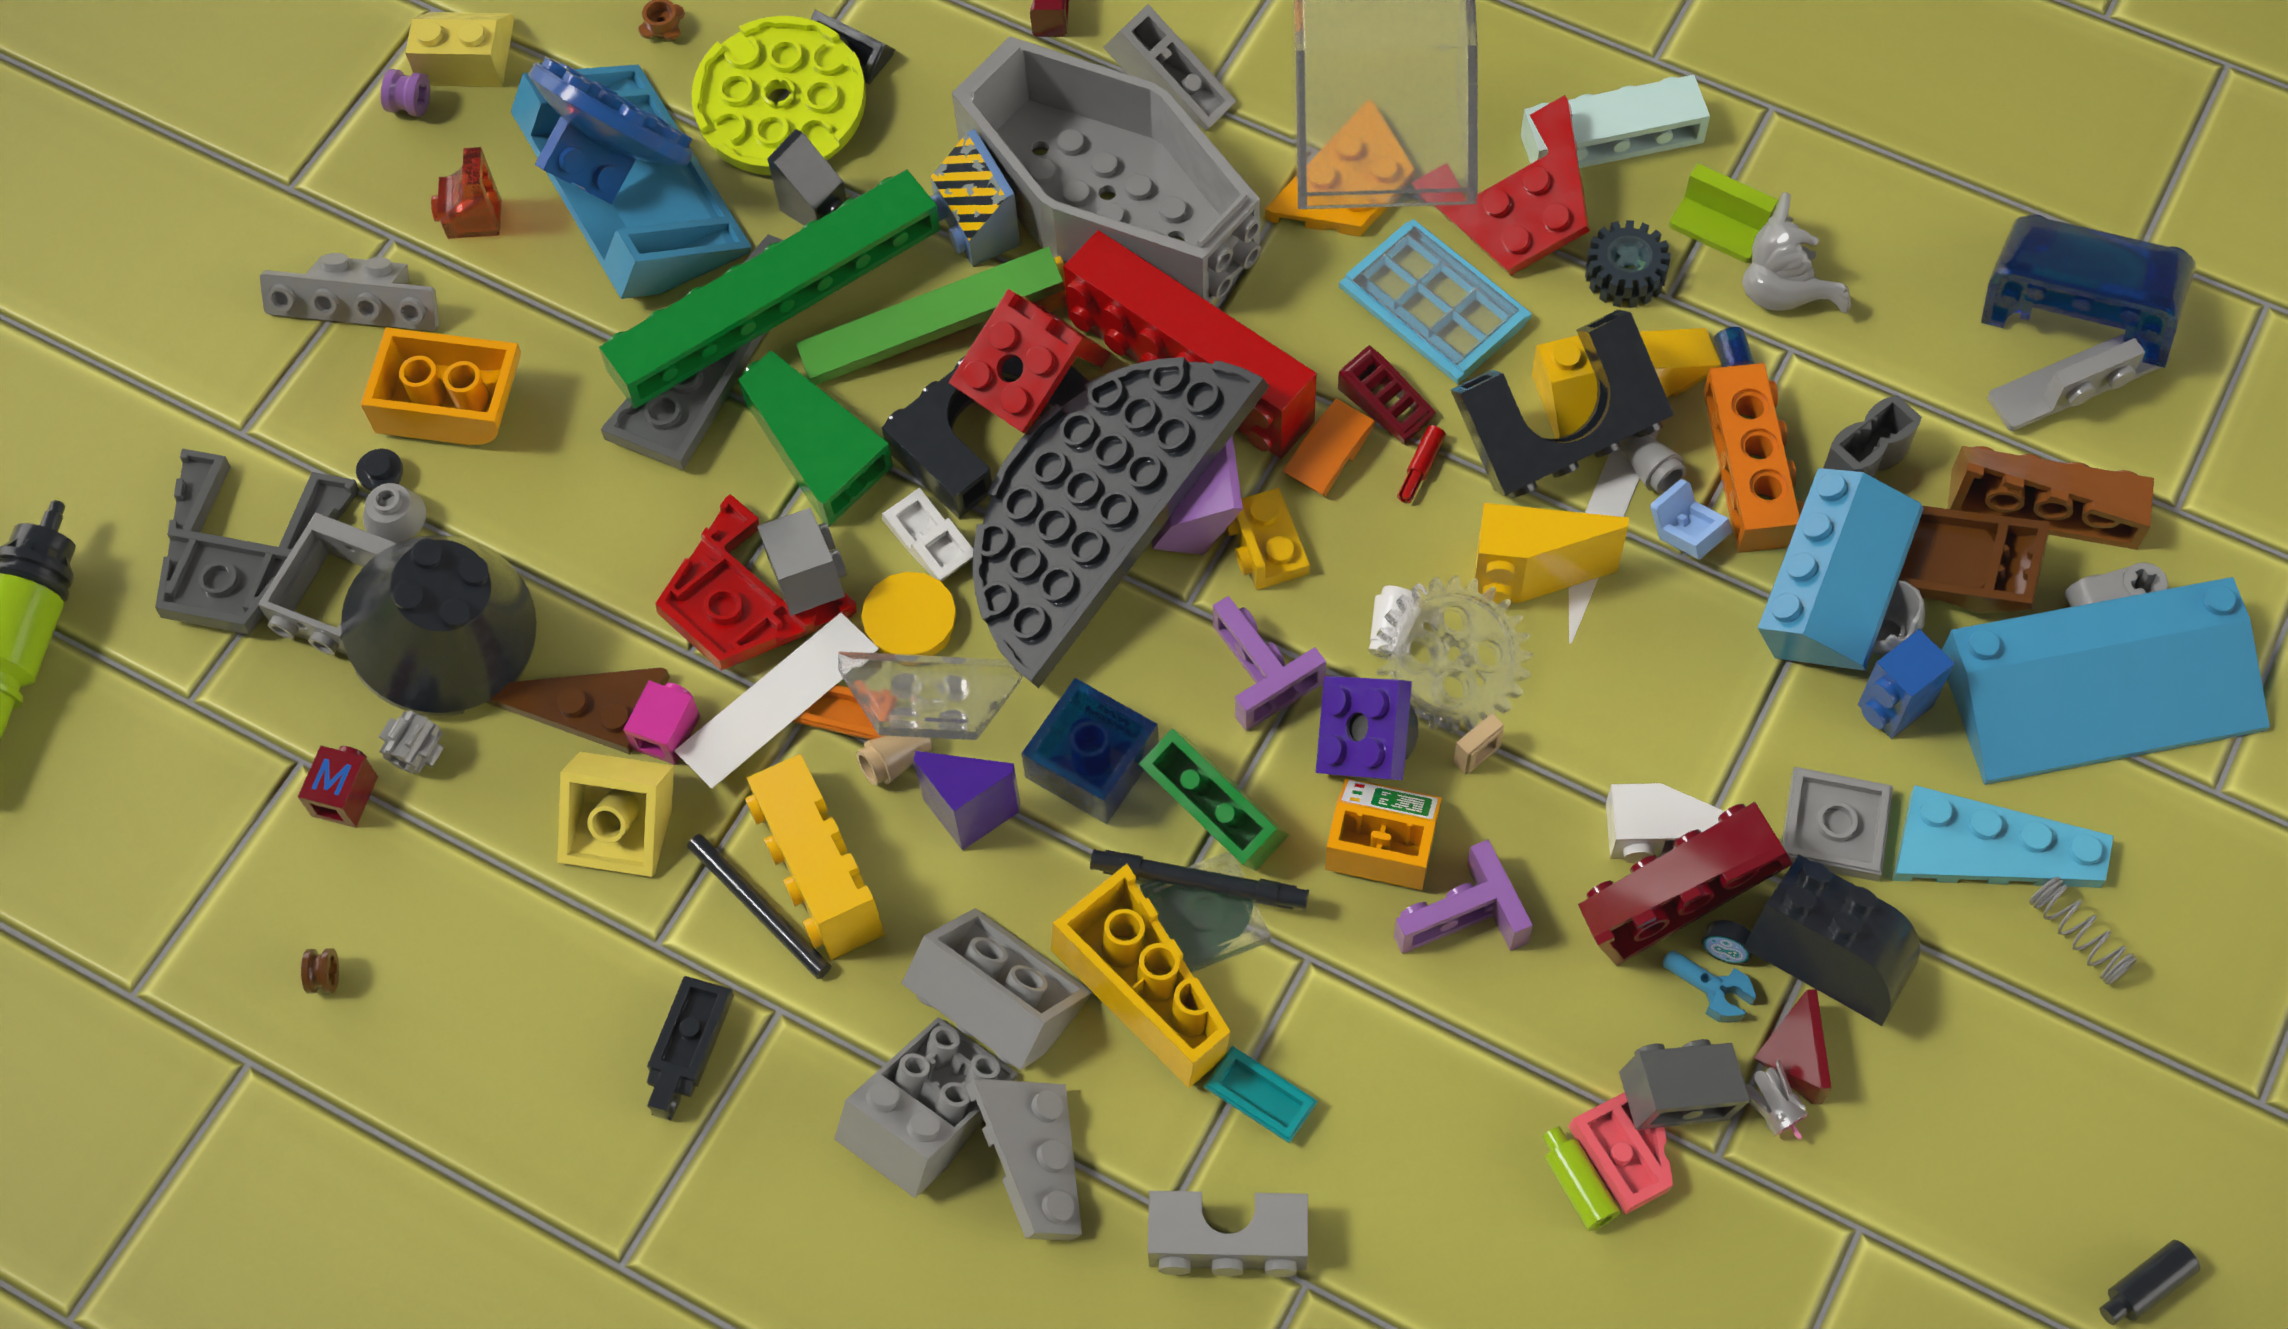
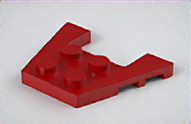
M1565 95L1530 114L1534 125L1548 148L1546 156L1471 198H1466L1447 162L1412 182L1417 192L1425 200L1427 199L1446 219L1456 225L1510 276L1590 232L1583 181L1580 175L1577 156L1578 148L1572 123V109Z
M731 494L725 497L720 505V512L710 528L705 527L701 533L702 540L690 558L683 560L655 603L657 614L721 671L816 632L840 613L846 618H850L857 613L856 602L844 592L845 597L790 615L786 603L730 554L731 551L758 531L757 526L760 525L759 518Z

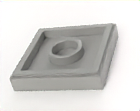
M1794 767L1791 773L1781 841L1792 863L1799 854L1810 861L1823 864L1832 873L1878 882L1882 875L1893 786Z

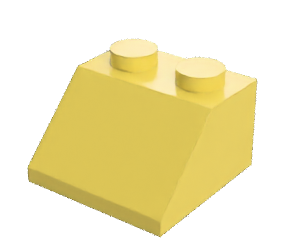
M428 12L413 18L405 52L413 73L426 74L430 81V86L503 87L514 16L512 13Z
M579 752L560 772L557 863L653 877L672 811L674 765Z

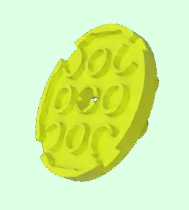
M796 16L765 17L739 26L740 32L734 34L722 44L717 41L710 48L699 64L694 77L691 94L693 113L699 130L709 147L720 158L734 167L755 174L771 175L767 158L795 129L801 131L827 161L849 142L859 127L866 106V85L860 62L855 52H852L840 39L839 34L824 24ZM783 88L791 92L785 100L779 101L778 105H775L773 101L768 99L769 94L776 89Z

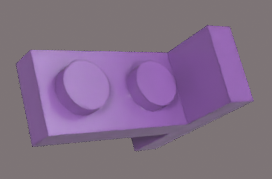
M1229 596L1213 605V628L1256 683L1235 696V718L1245 731L1253 728L1324 683L1326 660L1316 647L1285 665L1284 658L1278 648L1271 642L1265 644L1259 636L1257 624L1245 607L1238 609Z
M1489 839L1470 846L1467 867L1476 886L1473 887L1471 883L1462 884L1449 891L1445 899L1430 905L1427 902L1413 904L1403 910L1399 918H1396L1394 938L1402 954L1490 917L1494 918L1510 951L1529 943L1533 925Z

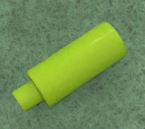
M1560 1126L1546 1132L1542 1138L1550 1152L1545 1156V1159L1587 1231L1596 1230L1619 1216L1621 1211L1578 1139L1568 1141Z

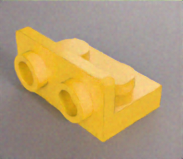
M1276 488L1242 498L1243 510L1225 529L1227 536L1235 535L1239 548L1235 549V554L1242 575L1250 574L1255 589L1259 590L1310 574V564L1280 489Z

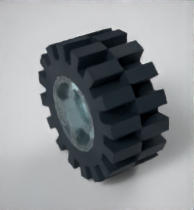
M1626 220L1625 228L1620 227L1619 221L1611 223L1610 231L1605 226L1598 231V236H1594L1591 240L1585 267L1586 282L1590 281L1589 288L1593 294L1601 289L1599 299L1606 303L1609 297L1614 298L1613 306L1620 308L1622 300H1627L1628 307L1634 308L1637 307L1639 298L1645 305L1651 302L1652 295L1657 297L1661 293L1662 286L1665 285L1670 263L1669 245L1666 240L1660 242L1662 234L1657 230L1652 234H1648L1649 225L1643 222L1640 229L1633 228L1634 220ZM1630 265H1633V266H1634L1633 269L1623 268V267H1629Z

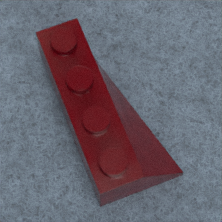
M1756 802L1748 806L1737 804L1727 809L1718 817L1719 823L1703 832L1696 829L1684 834L1675 841V848L1658 858L1656 855H1651L1641 859L1630 868L1631 874L1615 883L1611 880L1602 882L1586 894L1588 899L1579 903L1578 906L1597 945L1616 966L1793 865Z

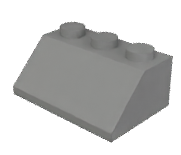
M976 908L924 935L901 983L915 993L923 1004L940 1011L955 1022L960 1031L974 1036L992 1049L1000 1060L1009 1065H1014L1019 1070L1024 1069L1047 1053L1093 993Z

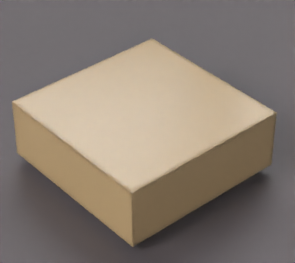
M1491 713L1456 742L1453 763L1464 774H1469L1500 748L1504 724Z

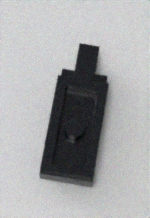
M688 976L683 977L647 1065L650 1071L647 1083L654 1087L647 1107L652 1112V1116L671 1121L680 1103L681 1095L691 1097L695 1086L698 1087L734 998L732 989Z

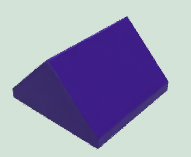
M915 751L914 764L923 800L962 851L1019 813L1021 803L1014 763Z

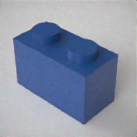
M1918 629L1876 662L1858 702L1863 716L1874 728L1882 729L1891 739L1934 706L1955 663Z

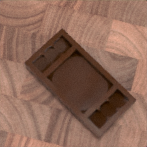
M1923 506L1921 518L1898 580L1906 581L1919 589L1924 599L1945 601L1974 613L2032 610L2049 536L2050 522Z

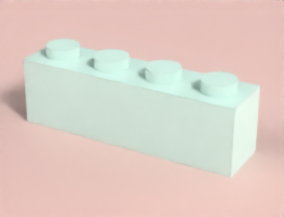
M1695 75L1679 78L1669 77L1660 82L1640 86H1625L1615 91L1595 95L1585 94L1576 99L1568 100L1573 115L1572 123L1578 148L1579 168L1704 143L1710 114ZM1541 103L1524 109L1520 136L1530 164L1548 154V148L1534 125L1530 114L1549 103Z

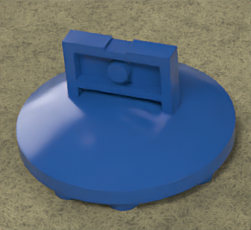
M545 57L543 63L537 62L533 64L528 76L543 98L560 115L556 126L535 163L542 170L570 184L573 182L584 191L612 204L636 159L668 165H688L694 152L689 145L693 138L672 127L667 121L651 112L646 113L638 109V106L622 98L612 89L595 80L592 82L585 78L583 74L562 62L559 64Z

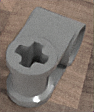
M2146 562L2136 563L2109 573L2091 575L2080 579L2067 588L2065 597L2070 607L2166 590L2168 580L2165 573L2154 564Z

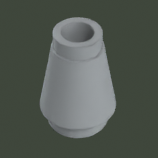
M1633 434L1621 441L1620 449L1625 453V456L1649 491H1656L1662 495L1680 479L1685 478L1687 469L1683 465L1682 456L1651 436L1637 437L1636 434Z

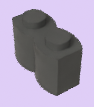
M1898 395L1879 401L1870 409L1863 422L1846 427L1834 438L1823 468L1864 472L1875 478L1877 472L1894 467L1907 455L1922 417Z

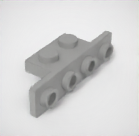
M330 253L322 255L306 274L265 270L259 276L263 308L266 314L435 331L439 326L436 290L433 287L406 284L409 281L408 265L393 263L387 258L375 257L363 260L348 258L347 255L342 253Z
M2143 325L1997 387L1989 392L1987 399L2007 429L2015 431L2068 407L2083 404L2096 395L2110 389L2120 388L2131 380L2167 365L2170 357L2151 330Z

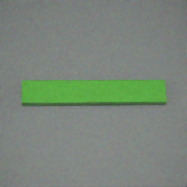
M1049 246L797 342L796 345L809 381L815 385L824 383L986 321L992 315L1007 289L1033 302L1066 290Z

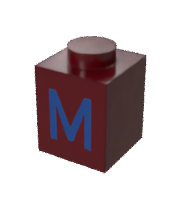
M320 745L298 798L312 817L356 828L378 779V775L368 762L367 756L360 750L349 746H340L337 750Z

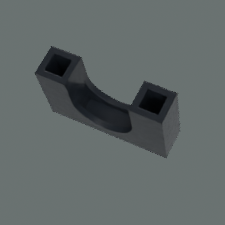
M1616 310L1576 329L1596 376L1598 392L1595 407L1588 420L1569 435L1559 438H1542L1535 434L1525 423L1504 373L1490 370L1451 389V393L1494 491L1505 496L1510 494L1512 498L1525 495L1537 488L1535 481L1550 474L1554 478L1569 474L1579 468L1577 461L1592 454L1595 457L1608 455L1621 447L1619 441L1633 434H1636L1637 437L1650 435L1663 427L1661 421L1674 415L1631 312Z
M964 357L940 381L928 384L920 396L906 408L894 411L881 427L884 440L889 443L891 455L958 519L988 496V491L992 484L990 468L961 442L952 431L959 414L967 406L975 402V400L948 383ZM1019 357L1009 358L1002 367V375L1007 382L1016 381L1023 373V363ZM1071 365L1039 416L1042 417L1057 403L1062 407L1071 399L1086 391L1085 384L1090 381Z

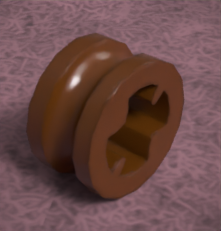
M326 948L322 954H318L316 949L305 950L301 963V980L304 991L307 994L316 993L318 988H322L325 993H334L336 991L339 981V960L334 948Z

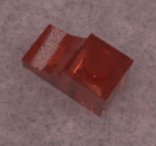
M481 147L463 148V165L454 174L447 177H439L438 195H433L431 198L433 219L435 222H441L447 239L500 235L502 199Z

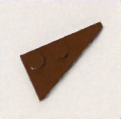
M658 667L509 682L490 701L485 703L630 755L633 749L623 729L648 681L650 680L665 686L670 675L667 669Z

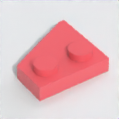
M1625 1092L1573 1118L1568 1125V1128L1574 1137L1578 1139L1594 1168L1625 1215L1666 1194L1673 1186L1670 1161L1664 1153V1147L1667 1142L1665 1127L1636 1130Z

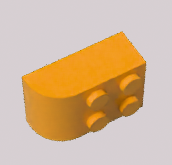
M385 327L362 398L361 407L374 432L378 434L466 445H480L491 442L496 438L521 357L520 347L518 343Z

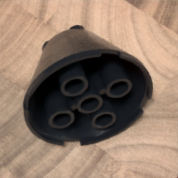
M430 535L411 538L392 545L377 554L354 578L346 594L341 616L343 645L360 680L374 694L389 704L405 711L409 710L416 714L427 716L463 714L467 709L490 701L509 682L517 681L522 675L531 658L536 638L537 622L533 599L528 587L516 569L490 548L475 541L455 536Z

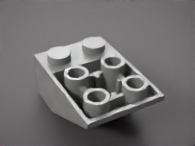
M937 1017L845 1100L834 1140L916 1198L949 1166L984 1121L977 1101L971 1103L965 1085L973 1078L1015 1081L1018 1073Z

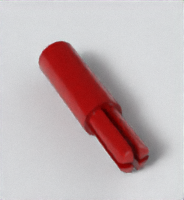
M1434 425L1427 427L1407 468L1408 474L1397 494V498L1401 502L1411 503L1422 480L1426 479L1446 437L1445 431L1440 427Z

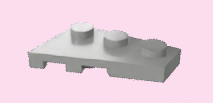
M973 1078L965 1085L971 1103L975 1101L978 1103L986 1123L982 1131L988 1146H995L1006 1173L1002 1181L1025 1238L1072 1241L1082 1235L1066 1084Z

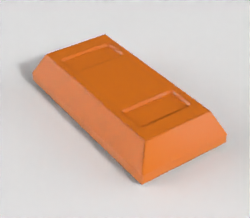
M835 685L792 722L872 740L886 736L898 699Z

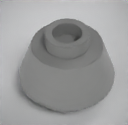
M395 483L383 484L373 489L368 495L363 512V524L367 532L399 543L411 539L421 530L426 520V506L416 492Z

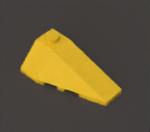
M1706 328L1639 331L1666 397L1670 395L1677 396L1707 378L1709 368L1721 367ZM1578 335L1536 345L1532 377L1555 438L1563 437L1579 429L1592 414L1598 392L1596 376Z

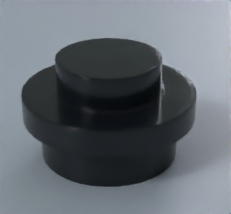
M380 448L367 452L360 458L356 466V476L360 484L370 491L387 483L399 484L403 475V464L399 456L389 449Z

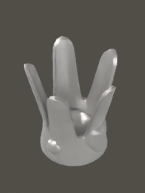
M1778 1059L1776 1066L1779 1074L1772 1067L1768 1068L1766 1073L1763 1071L1755 1073V1081L1764 1097L1754 1087L1745 1084L1750 1098L1748 1103L1764 1117L1767 1122L1766 1126L1772 1131L1774 1137L1790 1128L1797 1139L1800 1140L1802 1136L1795 1127V1124L1805 1118L1808 1113L1805 1111L1806 1107L1797 1094L1792 1092L1781 1061Z

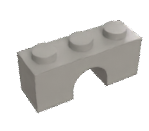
M1149 1191L1147 1252L1149 1267H1159L1160 1273L1168 1275L1190 1273V1268H1212V1273L1220 1276L1243 1274V1269H1265V1274L1272 1277L1294 1276L1297 1274V1270H1307L1308 1194L1255 1193V1212L1249 1225L1239 1232L1225 1234L1212 1229L1203 1217L1202 1192Z

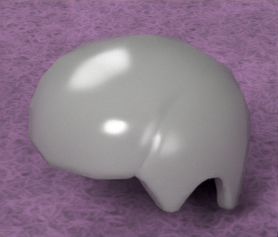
M1897 581L1872 653L1876 655H1886L1918 629L1922 631L1926 620L1925 603L1919 589L1906 581Z

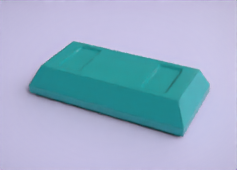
M1234 1046L1230 1048L1204 1085L1205 1089L1287 1143L1292 1141L1318 1103L1316 1099Z

